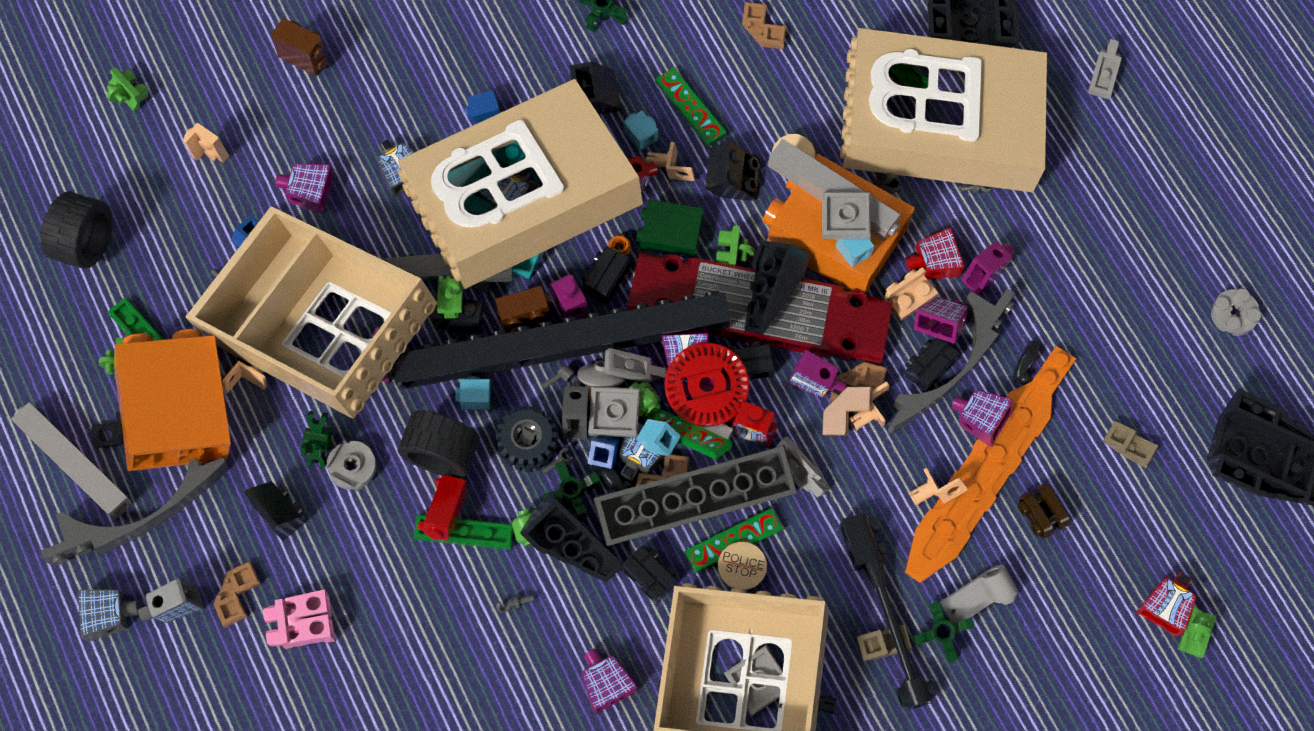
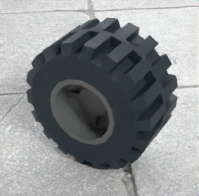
M525 406L519 407L520 411L516 412L513 409L510 411L509 417L505 415L502 418L503 423H499L497 427V445L503 460L505 459L510 467L514 465L515 469L519 471L521 468H524L525 472H531L530 468H535L537 471L541 469L540 465L544 464L546 467L549 464V459L555 457V450H558L557 430L555 423L552 422V418L549 415L546 416L543 410L539 409V411H536L535 407L532 406L529 407V410H525Z

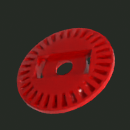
M699 343L689 346L678 353L668 367L665 377L667 400L675 413L688 423L702 427L718 426L735 417L741 402H746L749 391V379L746 368L740 358L724 346L714 343ZM722 369L726 371L729 377L730 391L725 390L726 380L721 373ZM684 378L688 380V382H687L688 392H689L690 396L693 398V399L690 400V401L687 399V397H686V395H685V392H684V388H683V379H684ZM703 378L713 380L714 388L710 392L701 390L699 383Z

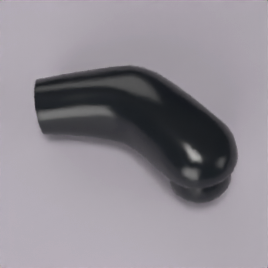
M1036 341L1028 342L1014 368L1013 380H1018L1020 384H1025L1030 379V374L1026 371L1037 358L1039 344Z
M591 465V469L614 492L632 488L630 481L627 479L621 481L613 468L609 469Z

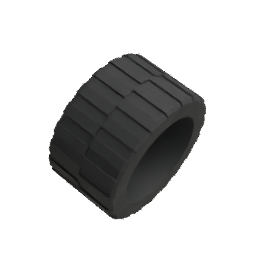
M71 191L61 193L49 206L42 223L40 237L43 253L49 259L81 269L93 267L102 258L110 241L113 229L110 206L104 201Z
M415 411L410 415L397 451L403 459L428 472L441 476L443 474L462 478L468 473L480 437L471 427L454 418L431 411Z

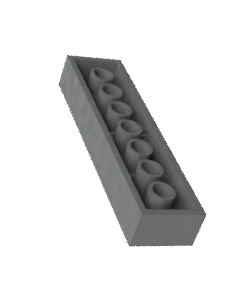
M784 446L596 497L593 499L605 545L609 546L796 494L797 492Z

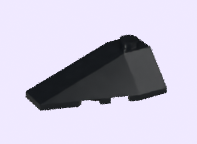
M761 240L752 266V270L755 271L754 281L750 282V290L753 293L752 301L747 305L745 331L761 335L765 333L803 278L811 257L810 254L792 244Z
M553 491L534 509L520 531V534L537 551L551 555L559 561L579 568L582 572L604 582L613 577L623 564Z

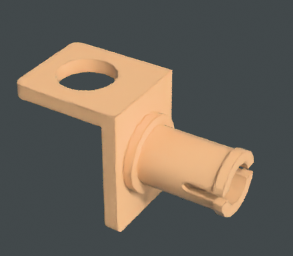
M675 142L670 143L667 154L647 153L649 157H646V164L653 161L657 167H666L669 179L695 180L691 167L675 166L678 153ZM677 172H684V173H687L688 175H681V174H678Z
M238 361L222 381L224 392L228 393L241 377L265 390L267 384L266 377L262 375L264 371L253 365L247 366Z
M888 382L873 390L872 401L889 390ZM873 402L872 412H858L854 416L849 417V421L852 425L854 424L856 431L873 419L877 420L881 427L885 426V419Z
M925 468L924 472L928 477L927 483L910 491L909 495L916 506L933 495L938 496L945 504L968 489L961 478H957L939 488L932 474ZM959 487L956 491L948 493L951 488Z

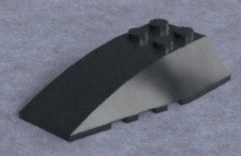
M928 1L929 37L1007 48L1019 44L1018 14L1015 1Z
M1239 388L1218 418L1207 462L1212 476L1254 495L1314 506V435L1305 429L1306 426L1300 421H1294L1290 418L1288 412L1283 408Z

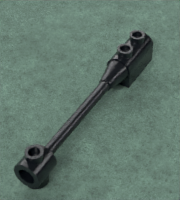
M868 513L844 518L841 520L839 527L854 571L864 569L872 586L876 589L907 680L900 684L901 687L896 688L899 703L902 708L908 706V709H915L933 702L931 697L936 695L932 681L926 682L924 677L916 678L885 587L883 555H887V549L883 540L877 541L875 533L879 532L878 522L876 518L870 519Z

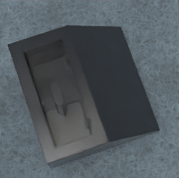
M594 62L569 65L570 81L573 79L577 81L598 114L622 111L614 69Z
M731 141L711 147L709 150L705 189L721 198L756 200L760 159Z

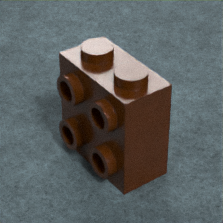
M282 18L271 33L278 58L316 77L320 70L323 71L328 63L321 35L314 30L309 31L303 28L294 20L289 21Z
M542 286L495 299L502 330H505L506 333L516 332L515 328L521 326H529L530 329L537 328L540 323L549 322V316L553 315L548 292L543 293Z

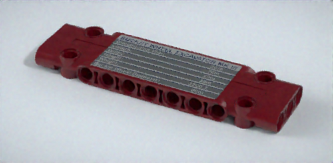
M644 252L639 253L627 311L634 310V306L640 304H648V307L658 305L657 302L671 299L672 302L682 301L681 298L684 296L695 295L696 298L704 297L707 292L719 291V294L725 293L730 328L710 332L708 335L748 343L762 342V345L769 344V347L804 353L807 350L820 357H832L833 354H836L844 361L856 358L878 364L882 363L893 300L867 296L860 290L846 292L843 287L801 279L763 335L750 333L744 329L747 305L752 301L753 291L750 290V282L754 281V270L698 258H690L685 261L677 255L664 257ZM669 266H674L677 268V270L669 271L667 268ZM857 301L861 306L855 307L850 302ZM850 344L854 349L847 350L843 345Z

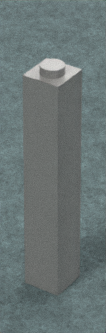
M784 139L781 140L769 156L768 167L820 201H822V192H865ZM870 195L871 234L884 242L889 235L893 237L900 227L898 224L900 214Z
M30 402L15 412L11 420L114 521L133 504Z

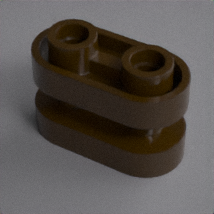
M1046 483L1035 488V497L1030 492L1019 497L1018 509L1031 522L1030 527L1035 536L1046 539L1054 534L1052 526L1055 525L1059 530H1062L1070 525L1068 514ZM1040 505L1043 506L1044 510H1045L1046 513L1048 514V516H1049L1048 518H1047V516L1045 515V513H1044V511L1042 510V508L1040 507Z

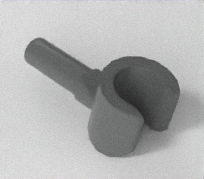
M562 366L557 374L543 382L542 386L545 389L561 378L568 383L575 377V373L568 366Z
M562 449L558 459L541 469L542 473H548L556 468V463L563 460L565 465L569 466L573 456L569 459L562 457L568 453L569 449Z

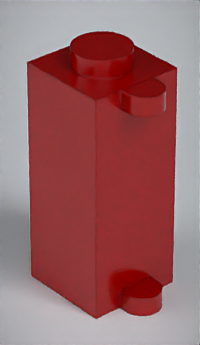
M442 474L441 478H436L435 485L438 487L424 522L420 521L417 528L425 531V536H429L434 540L442 539L449 541L467 494L466 480Z

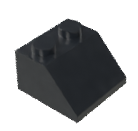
M272 481L249 488L244 492L255 510L282 542L306 523L302 517L305 514L296 502L294 504L289 502L287 498L290 495L281 484L277 487Z

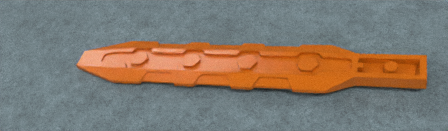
M1056 346L1032 382L1008 394L1006 398L1012 400L1013 412L993 446L990 447L977 439L968 458L959 471H955L948 482L950 483L957 478H961L968 490L945 504L939 498L933 509H929L916 528L905 570L907 575L921 583L957 558L984 512H988L997 498V493L1009 475L1015 472L1022 461V456L1034 438L1040 435L1050 420L1052 394L1075 362V357ZM959 487L951 488L948 493L956 491Z

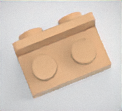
M196 123L193 128L186 132L183 142L195 160L198 161L204 153L214 161L217 158L224 163L228 159L229 155L219 137L199 123Z
M923 267L918 271L915 269L910 271L904 277L905 280L899 284L894 282L886 289L887 292L884 299L893 300L891 310L900 321L916 312L917 308L935 299L939 294L924 276L926 270Z

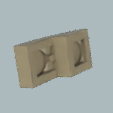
M1114 421L1103 442L1124 457L1147 469L1158 450V445L1137 436V431Z
M901 625L899 628L906 649L910 651L912 646L905 625ZM889 629L857 636L864 661L898 654Z

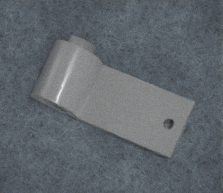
M998 565L987 570L940 601V605L948 621L956 623L972 617L993 602L1002 603L1003 605L1012 603L1016 599L1018 590L1006 567Z

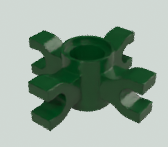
M578 0L579 3L593 8L592 12L585 19V22H587L585 28L592 32L600 20H607L611 17L624 25L628 19V16H626L628 10L614 5L613 0Z
M309 411L307 415V422L310 428H305L301 446V457H306V454L310 453L306 461V467L312 466L313 459L320 462V469H325L327 465L324 452H328L330 449L333 433V424L328 423V426L324 427L328 419V413L323 412L320 421L314 418V411Z
M564 460L556 463L555 470L561 483L560 489L553 492L562 501L571 504L575 514L580 519L586 518L587 511L581 500L582 492L600 486V480L596 472L578 480L570 476ZM573 486L577 488V492L569 495L564 492L565 489ZM551 492L543 494L542 500H544Z
M940 602L931 603L929 607L935 624L932 630L913 635L915 644L919 645L936 640L942 643L947 662L957 660L958 657L952 639L955 633L974 628L972 619L968 618L951 623L945 620ZM941 624H945L950 628V635L946 639L939 638L936 633L937 627Z

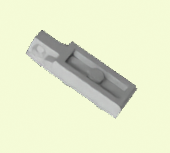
M1110 39L1107 49H1101L1088 94L1110 99L1122 58L1120 54L1116 53L1119 41Z
M612 348L605 351V374L648 383L659 381L666 376V368L654 366L651 358Z
M788 436L783 438L775 448L784 446L793 481L800 489L804 488L807 492L811 490L817 498L823 496L829 490V487L821 479L823 476Z

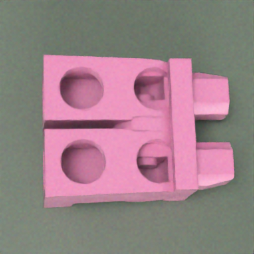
M325 590L286 599L275 600V605L263 608L265 622L277 621L278 629L266 631V640L269 646L282 645L285 649L318 642H335L333 621L330 618L332 617L330 598Z

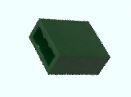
M649 199L647 207L642 208L641 221H644L643 228L639 227L636 241L640 242V250L677 255L689 259L695 258L703 208Z

